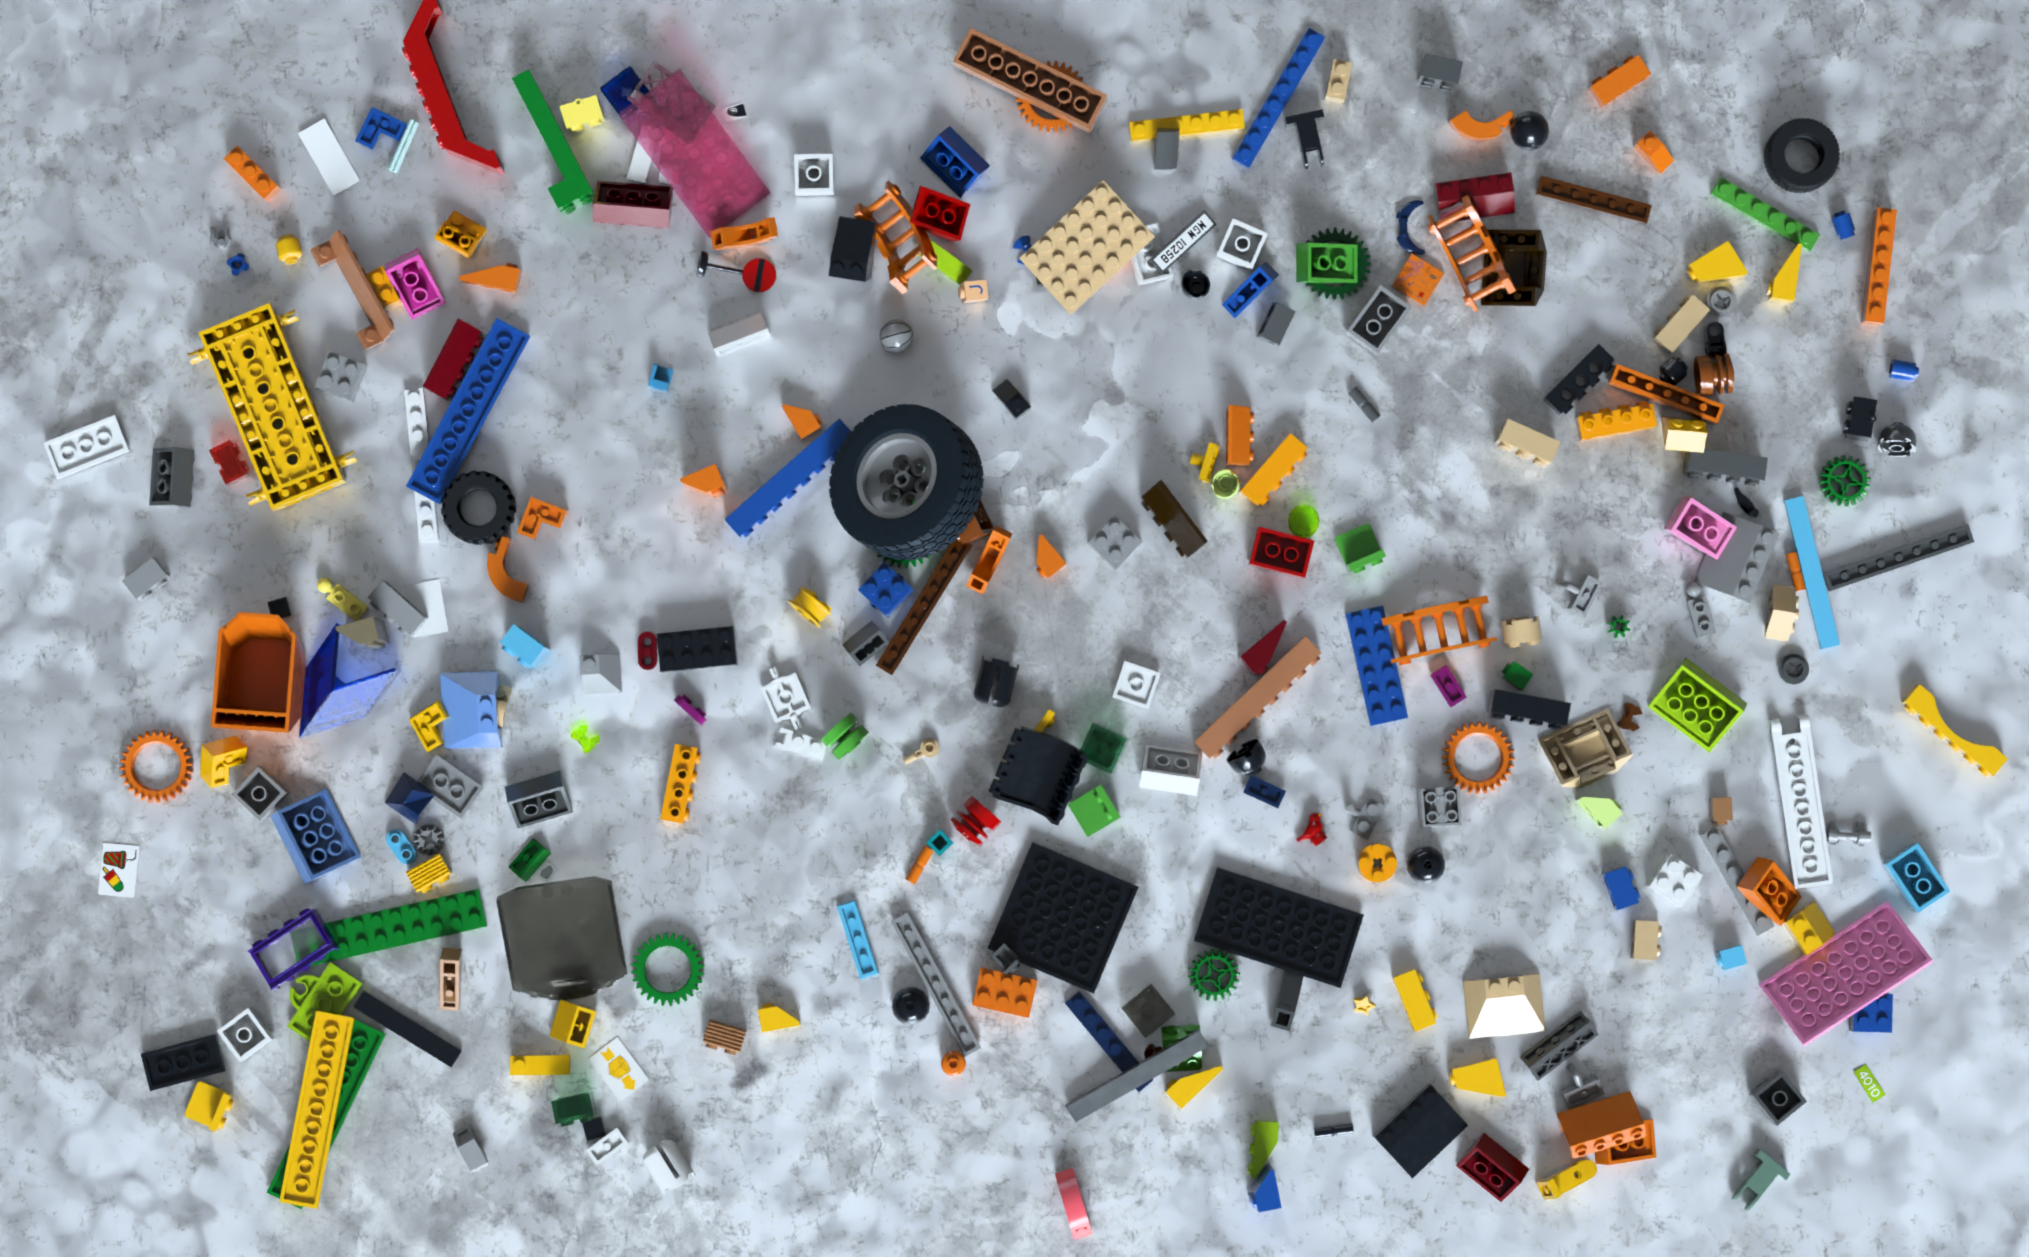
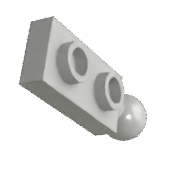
M1695 581L1689 582L1686 586V592L1689 596H1692V599L1686 602L1696 638L1716 633L1706 596H1699L1701 592L1700 584Z

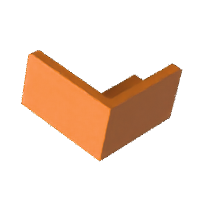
M530 497L517 533L536 540L542 522L560 529L565 516L568 515V511Z

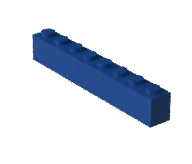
M839 418L731 513L725 521L740 538L743 536L745 538L754 531L753 527L757 523L759 525L763 524L768 519L767 515L772 510L775 513L783 506L782 501L786 498L790 500L797 493L796 489L799 486H806L812 480L810 477L815 472L818 475L826 468L825 463L829 460L831 462L834 461L836 453L839 452L840 445L846 440L845 437L851 430Z

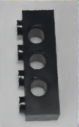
M1598 344L1543 400L1558 415L1562 412L1566 415L1574 407L1571 403L1575 399L1580 401L1587 394L1585 389L1589 385L1593 388L1600 381L1598 376L1602 372L1607 374L1614 367L1611 363L1615 359ZM1590 363L1598 365L1597 372L1590 371ZM1577 376L1584 378L1585 384L1583 386H1579L1576 383L1575 379ZM1563 390L1571 392L1570 399H1565L1562 396Z

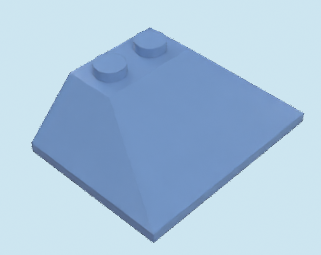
M498 671L441 672L442 705L449 715L447 719L443 720L444 748L502 747L501 728L498 726L497 692L499 691Z

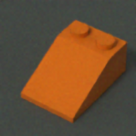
M1761 857L1756 858L1737 885V888L1747 900L1779 926L1784 923L1802 897L1773 860Z
M1653 1119L1643 1120L1646 1137L1594 1152L1595 1164L1613 1165L1656 1158Z

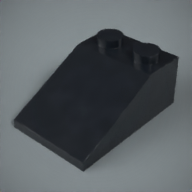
M839 217L830 257L829 276L863 282L872 277L876 221Z

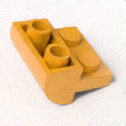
M454 210L435 234V240L470 258L476 251L477 245L487 229Z

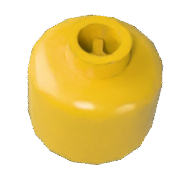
M292 234L279 237L275 244L279 260L286 262V264L296 263L297 259L303 254L300 240Z

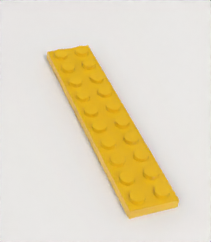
M316 1011L279 1202L314 1209L319 1208L355 1017L323 1011Z

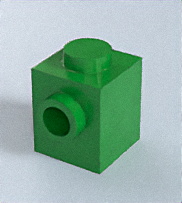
M1515 661L1511 664L1507 663L1502 670L1504 674L1502 679L1520 691L1525 688L1533 676V673Z

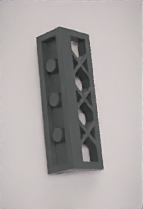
M1579 1011L1524 1053L1520 1059L1529 1068L1535 1079L1539 1081L1599 1034L1591 1021L1582 1011ZM1590 1028L1591 1032L1588 1035L1583 1036V1033ZM1571 1042H1575L1571 1048H1567ZM1559 1053V1056L1555 1060H1552L1553 1056ZM1544 1065L1543 1069L1538 1073L1535 1071L1538 1067Z

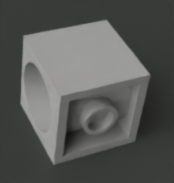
M1459 786L1417 789L1419 827L1462 825Z

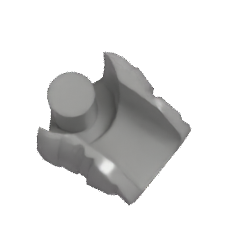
M226 225L210 227V243L212 246L222 249L231 242Z

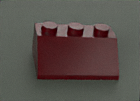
M1483 1133L1472 1144L1456 1165L1500 1202L1521 1184L1529 1171L1528 1167L1486 1133Z

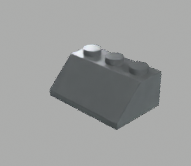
M177 447L153 448L150 506H191L193 463L195 460L193 449Z
M560 771L505 787L507 803L517 828L573 813L566 785Z

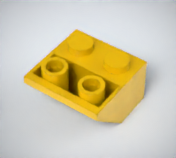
M560 999L549 1036L585 1049L598 1010Z

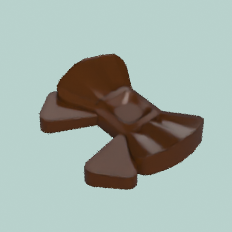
M1624 703V714L1622 719L1617 722V726L1622 729L1635 731L1639 729V726L1631 721L1633 715L1642 714V711L1633 704Z

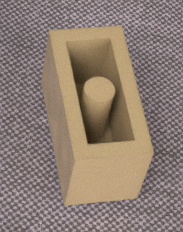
M1333 60L1325 100L1344 103L1352 68L1351 62Z
M1633 920L1632 959L1657 960V956H1660L1661 947L1658 945V937H1661L1662 927L1658 921Z

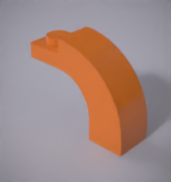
M775 217L766 218L752 224L721 227L710 231L713 250L756 245L771 241L772 238L778 236Z
M995 525L967 582V587L984 594L1013 533Z
M502 536L501 540L498 539L495 545L497 553H488V574L493 585L500 593L514 601L524 603L529 585L513 580L508 575L505 569V558L511 539Z

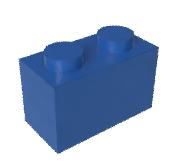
M1623 866L1602 874L1614 910H1620L1639 903L1638 898H1640L1637 887H1633L1631 880H1634L1631 869Z

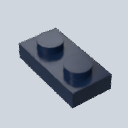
M1251 775L1243 793L1278 809L1286 791Z

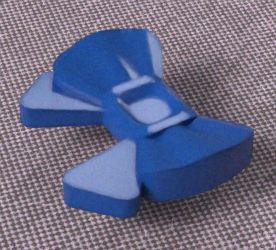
M1030 236L1020 237L1015 241L1013 248L1023 249L1025 253L1032 247ZM1020 259L1017 260L1018 263L1025 265Z

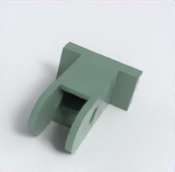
M1760 1149L1753 1153L1760 1160L1732 1196V1199L1735 1201L1747 1187L1755 1193L1744 1209L1746 1211H1749L1778 1175L1784 1180H1787L1791 1175Z

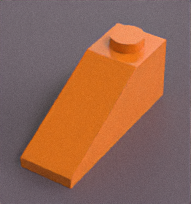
M507 263L506 266L499 265L461 275L459 280L463 283L517 294L522 271L518 269V265Z

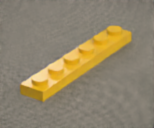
M1243 109L1129 122L1131 142L1156 139L1157 128L1180 129V136L1245 129Z

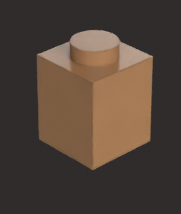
M1732 797L1709 798L1710 821H1716V825H1727V821L1733 820Z

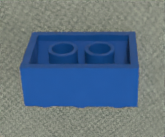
M950 126L938 134L920 157L960 198L990 167Z

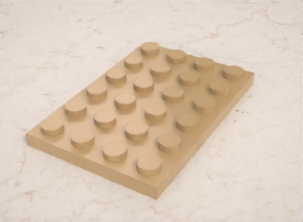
M1102 180L1019 259L1067 312L1072 315L1156 236L1107 182Z

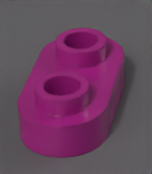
M679 694L675 697L674 701L701 726L706 722L707 719L704 717L707 714L699 707L697 709L693 708L690 705L692 701L685 694L682 697Z

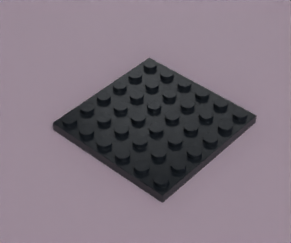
M1032 842L987 949L995 952L1006 942L1021 958L1020 963L1094 994L1139 887Z

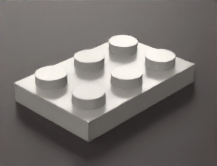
M437 754L418 780L419 783L436 794L433 798L435 801L461 819H463L484 789L478 782Z

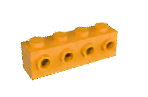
M1647 401L1636 403L1635 407L1630 408L1629 404L1617 406L1618 410L1610 411V408L1600 409L1599 413L1591 414V411L1582 412L1576 418L1579 441L1655 428L1657 421L1653 403L1648 404Z
M675 744L660 817L661 820L684 824L685 820L688 821L690 809H687L688 802H692L694 790H691L692 782L696 783L698 774L695 771L696 763H700L701 753L698 752L699 748Z

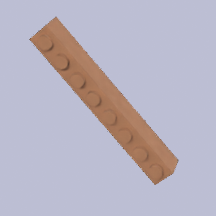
M1306 636L1302 638L1194 741V744L1209 759L1212 756L1217 758L1223 752L1221 748L1226 743L1230 745L1237 739L1235 734L1238 731L1244 732L1251 725L1249 721L1253 717L1258 719L1265 712L1263 708L1267 704L1271 706L1279 699L1276 696L1281 691L1285 693L1292 686L1291 681L1295 677L1299 680L1307 672L1305 668L1309 664L1313 666L1321 659L1318 656L1321 652Z

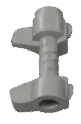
M1834 820L1828 824L1827 842L1831 845H1836V843H1839V840H1853L1854 844L1864 846L1866 843L1871 842V832L1865 830V824L1860 821L1857 822L1854 833L1840 832L1837 821Z

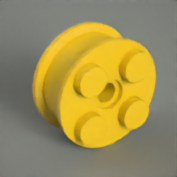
M799 587L797 595L787 602L806 620L820 628L822 620L827 615H831L830 611L832 608L825 602L817 599L818 596L812 590Z

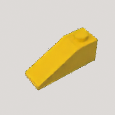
M1797 244L1771 280V283H1768L1766 293L1769 295V300L1788 303L1795 301L1802 244Z
M511 1055L510 1075H570V1055Z
M1219 1065L1180 1077L1177 1080L1173 1078L1165 1086L1167 1088L1165 1092L1182 1109L1223 1068Z

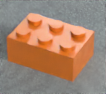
M981 967L973 1006L1029 1018L1037 979L1010 973L1005 974L1001 971Z

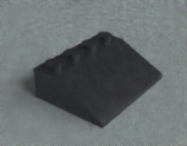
M1428 1083L1382 1126L1373 1137L1413 1179L1468 1125L1436 1089Z

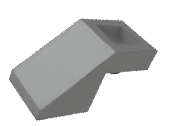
M470 1124L452 1133L457 1148L471 1173L489 1164L485 1151L477 1142Z

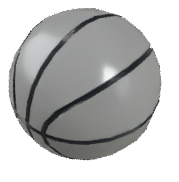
M890 320L881 328L879 336L881 344L887 351L901 353L912 344L913 331L909 324L903 320Z

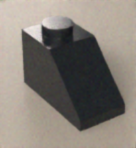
M1008 379L992 390L1015 420L1031 409L1028 402Z

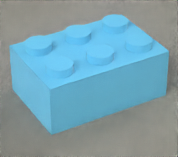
M515 624L512 625L500 641L503 645L501 649L514 657L517 655L519 657L517 661L529 668H537L550 651L549 648Z
M1918 843L1911 844L1882 864L1915 913H1919L1950 892Z

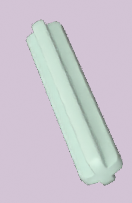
M414 119L408 120L389 163V171L394 173L399 171L419 125L418 121Z

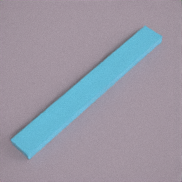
M1804 496L1784 500L1820 649L1840 645Z

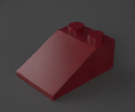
M1285 619L1238 658L1253 676L1256 673L1260 676L1269 668L1267 664L1271 661L1287 622Z

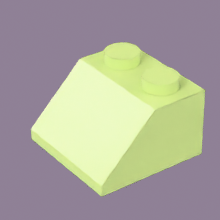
M1578 797L1575 799L1600 829L1607 828L1623 814L1620 810L1622 806L1615 799Z

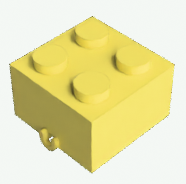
M597 95L584 99L577 98L574 102L560 106L566 128L572 130L573 133L584 130L583 126L589 124L591 127L601 125L602 120H605Z

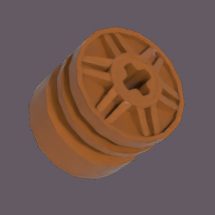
M1728 353L1722 354L1721 358L1719 354H1715L1713 363H1711L1708 355L1695 356L1694 381L1698 395H1712L1714 386L1718 394H1722L1723 390L1727 394L1733 392L1734 368Z

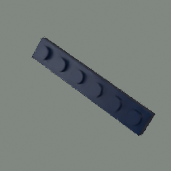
M1080 991L1065 1002L1067 1007L1122 1072L1139 1063ZM1153 1079L1137 1087L1136 1090L1140 1092L1149 1083H1151Z

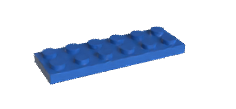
M1378 606L1346 613L1345 616L1370 726L1408 718L1396 663H1391V659H1395L1388 625L1383 626L1381 618L1386 617L1384 607Z

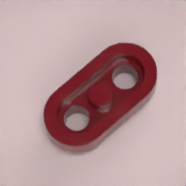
M643 632L639 635L637 641L638 664L644 670H652L658 662L657 638L651 632ZM646 638L651 639L650 645H645L644 640ZM650 657L651 663L646 664L645 658Z

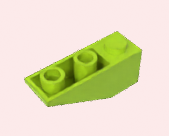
M1255 1120L1254 1124H1251L1250 1136H1254L1253 1144L1250 1143L1249 1155H1252V1163L1248 1164V1174L1251 1175L1252 1179H1256L1278 1142V1121Z

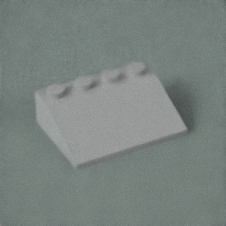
M1723 512L1721 517L1737 528L1718 560L1705 554L1694 581L1703 587L1747 605L1750 604L1780 533Z

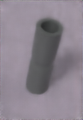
M1357 386L1348 393L1372 423L1381 416Z

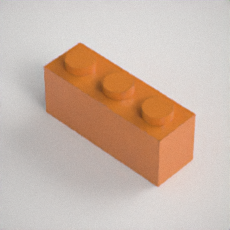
M1631 55L1623 61L1624 65L1619 68L1614 66L1607 71L1608 75L1602 78L1599 76L1591 82L1592 86L1589 88V91L1601 108L1651 75V72L1639 55L1636 57Z
M238 146L224 158L267 202L281 189Z

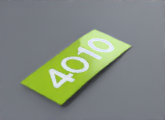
M1866 1064L1854 1071L1855 1076L1872 1103L1885 1096V1093Z

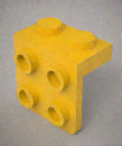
M200 1081L195 1087L185 1111V1116L209 1126V1129L212 1131H220L226 1124L227 1118L225 1117L227 1112L231 1111L234 1105V1094Z

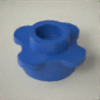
M238 253L237 256L227 260V265L230 266L232 274L235 276L239 275L243 270L247 271L249 269V264L245 262V256L242 253Z

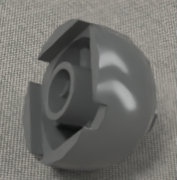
M1895 422L1886 426L1880 432L1878 450L1883 453V450L1890 452L1888 456L1891 457L1910 456V452H1916V435L1910 427L1901 422Z

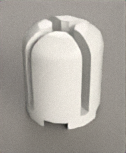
M663 1140L658 1143L657 1148L653 1146L643 1156V1163L663 1196L668 1188L670 1191H673L688 1180L689 1175L696 1176L678 1145L673 1140Z

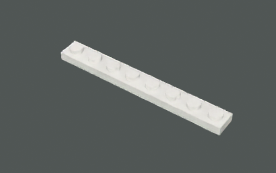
M424 388L404 390L412 474L429 444ZM414 491L419 542L439 540L435 502Z

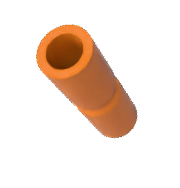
M1797 552L1785 554L1794 588H1796V591L1806 589Z
M923 846L916 862L905 879L916 884L923 868L934 851Z

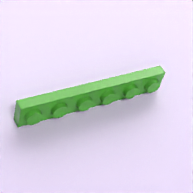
M1722 177L1719 178L1710 194L1796 245L1802 244V248L1808 252L1811 251L1820 236L1817 232Z

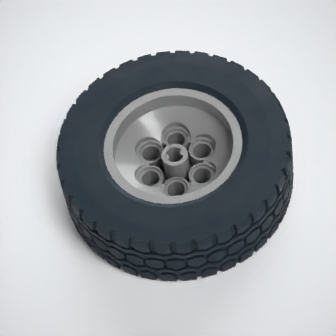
M899 404L897 407L893 405L885 407V410L880 409L874 412V415L870 414L863 419V422H859L854 427V430L850 431L845 437L846 440L842 442L839 452L836 453L834 458V464H832L830 472L832 475L829 479V486L831 487L829 493L834 513L839 523L849 535L882 556L897 560H916V558L922 559L926 558L927 555H934L939 552L938 550L945 549L949 546V543H953L959 538L958 535L966 530L967 524L971 523L974 517L973 514L978 509V502L981 500L983 492L981 488H983L984 482L979 452L969 436L960 427L933 409L914 404Z

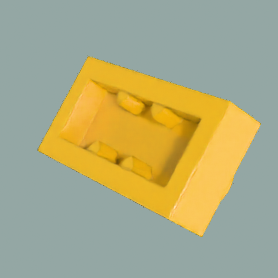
M1209 442L1205 456L1193 453L1190 464L1202 467L1198 479L1208 484L1210 483L1220 450L1217 444Z

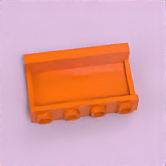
M1630 1091L1557 1113L1560 1130L1565 1135L1573 1159L1646 1137L1644 1121Z

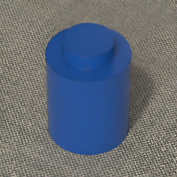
M1892 359L1889 368V378L1913 382L1914 378L1917 379L1919 367H1916V363Z

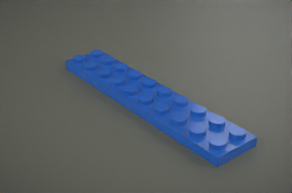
M496 318L406 485L407 488L441 504V499L446 494L444 492L446 487H450V482L458 473L529 341L530 335Z

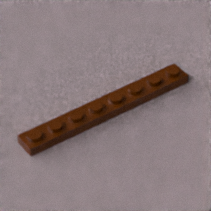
M958 539L950 544L877 662V667L890 675L894 674L973 546L972 544H962Z

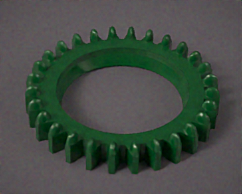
M1334 227L1333 233L1330 232L1329 228H1326L1325 235L1320 230L1318 231L1319 238L1313 234L1311 236L1313 242L1306 241V243L1340 241L1346 244L1358 245V283H1346L1341 286L1307 283L1305 285L1306 288L1311 285L1313 286L1311 293L1318 290L1317 297L1325 293V300L1328 299L1329 295H1332L1333 301L1336 300L1337 295L1343 300L1344 293L1351 297L1350 290L1358 293L1356 286L1362 288L1364 285L1361 281L1368 280L1364 274H1370V270L1365 267L1371 266V263L1365 260L1371 256L1364 255L1368 248H1361L1364 241L1356 242L1359 237L1358 235L1351 238L1352 231L1345 235L1344 228H1342L1340 233L1337 232L1336 227Z

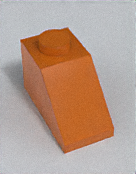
M1651 131L1633 147L1659 174L1674 161L1665 145Z
M786 404L782 406L801 440L821 430L820 424H822V421L817 413L813 415L810 410Z
M1041 534L1038 539L1036 561L1038 568L1036 570L1042 578L1046 576L1049 579L1063 568L1066 562Z

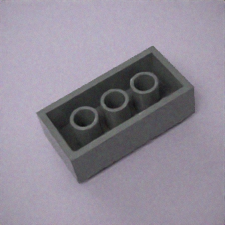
M1704 449L1703 453L1686 451L1683 473L1688 474L1687 477L1690 478L1707 476V480L1718 481V479L1722 478L1726 479L1725 482L1736 484L1743 481L1745 482L1744 485L1756 486L1765 481L1768 458Z

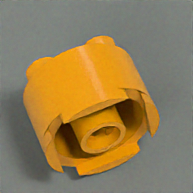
M1371 844L1364 847L1358 854V871L1368 881H1386L1392 877L1396 870V856L1386 845ZM1373 859H1380L1381 866L1373 867Z

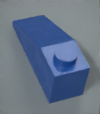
M1267 262L1263 263L1222 305L1236 318L1279 274Z

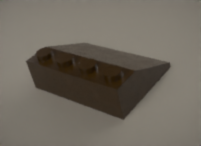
M1162 480L1157 482L1141 497L1143 500L1141 505L1147 512L1150 510L1153 513V521L1158 527L1162 525L1166 531L1164 535L1169 542L1174 541L1177 545L1175 549L1181 557L1185 556L1188 559L1206 545L1207 539Z

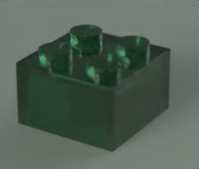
M1094 722L1088 731L1081 750L1088 755V764L1113 774L1130 738Z
M593 1091L551 1101L555 1124L560 1123L561 1127L572 1125L574 1120L578 1119L580 1123L591 1121L593 1116L597 1115Z

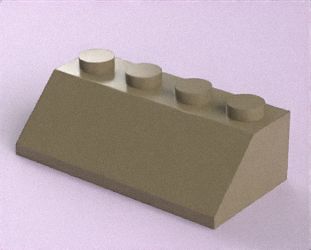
M375 617L335 627L336 631L374 650L385 648V644L389 643L384 621Z

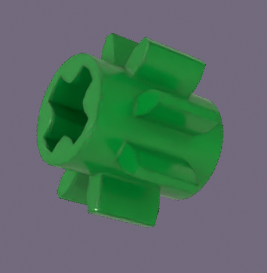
M1623 615L1619 619L1612 616L1613 622H1607V625L1610 626V630L1607 633H1614V638H1617L1618 634L1624 638V632L1631 630L1627 628V624L1630 621H1624ZM1616 622L1623 625L1621 631L1615 630Z

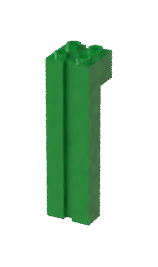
M528 69L518 74L512 80L565 179L549 187L548 190L561 214H570L580 204L585 206L591 203L595 194L531 72Z

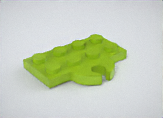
M332 962L328 964L320 977L304 975L297 978L295 981L304 984L306 992L299 994L296 988H290L291 1003L298 1011L287 1027L310 1042L316 1011L342 1015L363 983Z

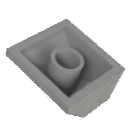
M620 654L579 656L583 695L622 693Z

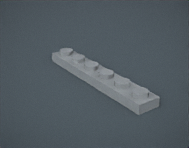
M1718 826L1699 835L1756 935L1759 936L1773 928L1774 924L1771 919L1747 900L1737 888L1738 883L1745 874Z

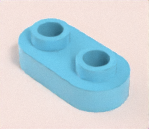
M394 829L387 834L386 842L401 863L411 864L417 859V850L403 831ZM395 835L399 837L397 843H394L392 840ZM405 851L410 852L409 858L404 857L403 854Z

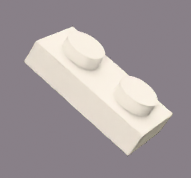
M617 1127L588 1148L586 1152L598 1166L629 1142Z

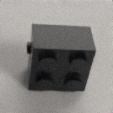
M1854 396L1851 401H1848L1845 414L1848 415V420H1845L1842 433H1846V439L1865 442L1871 439L1873 424L1876 421L1877 400Z

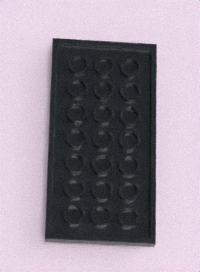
M1217 867L1194 941L1341 988L1364 914Z

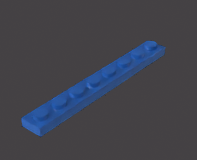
M1311 28L1307 30L1232 160L1249 169L1325 39L1323 35Z

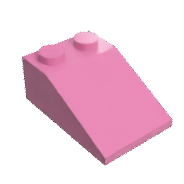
M1687 496L1682 497L1664 527L1665 530L1716 560H1718L1737 528L1701 503Z

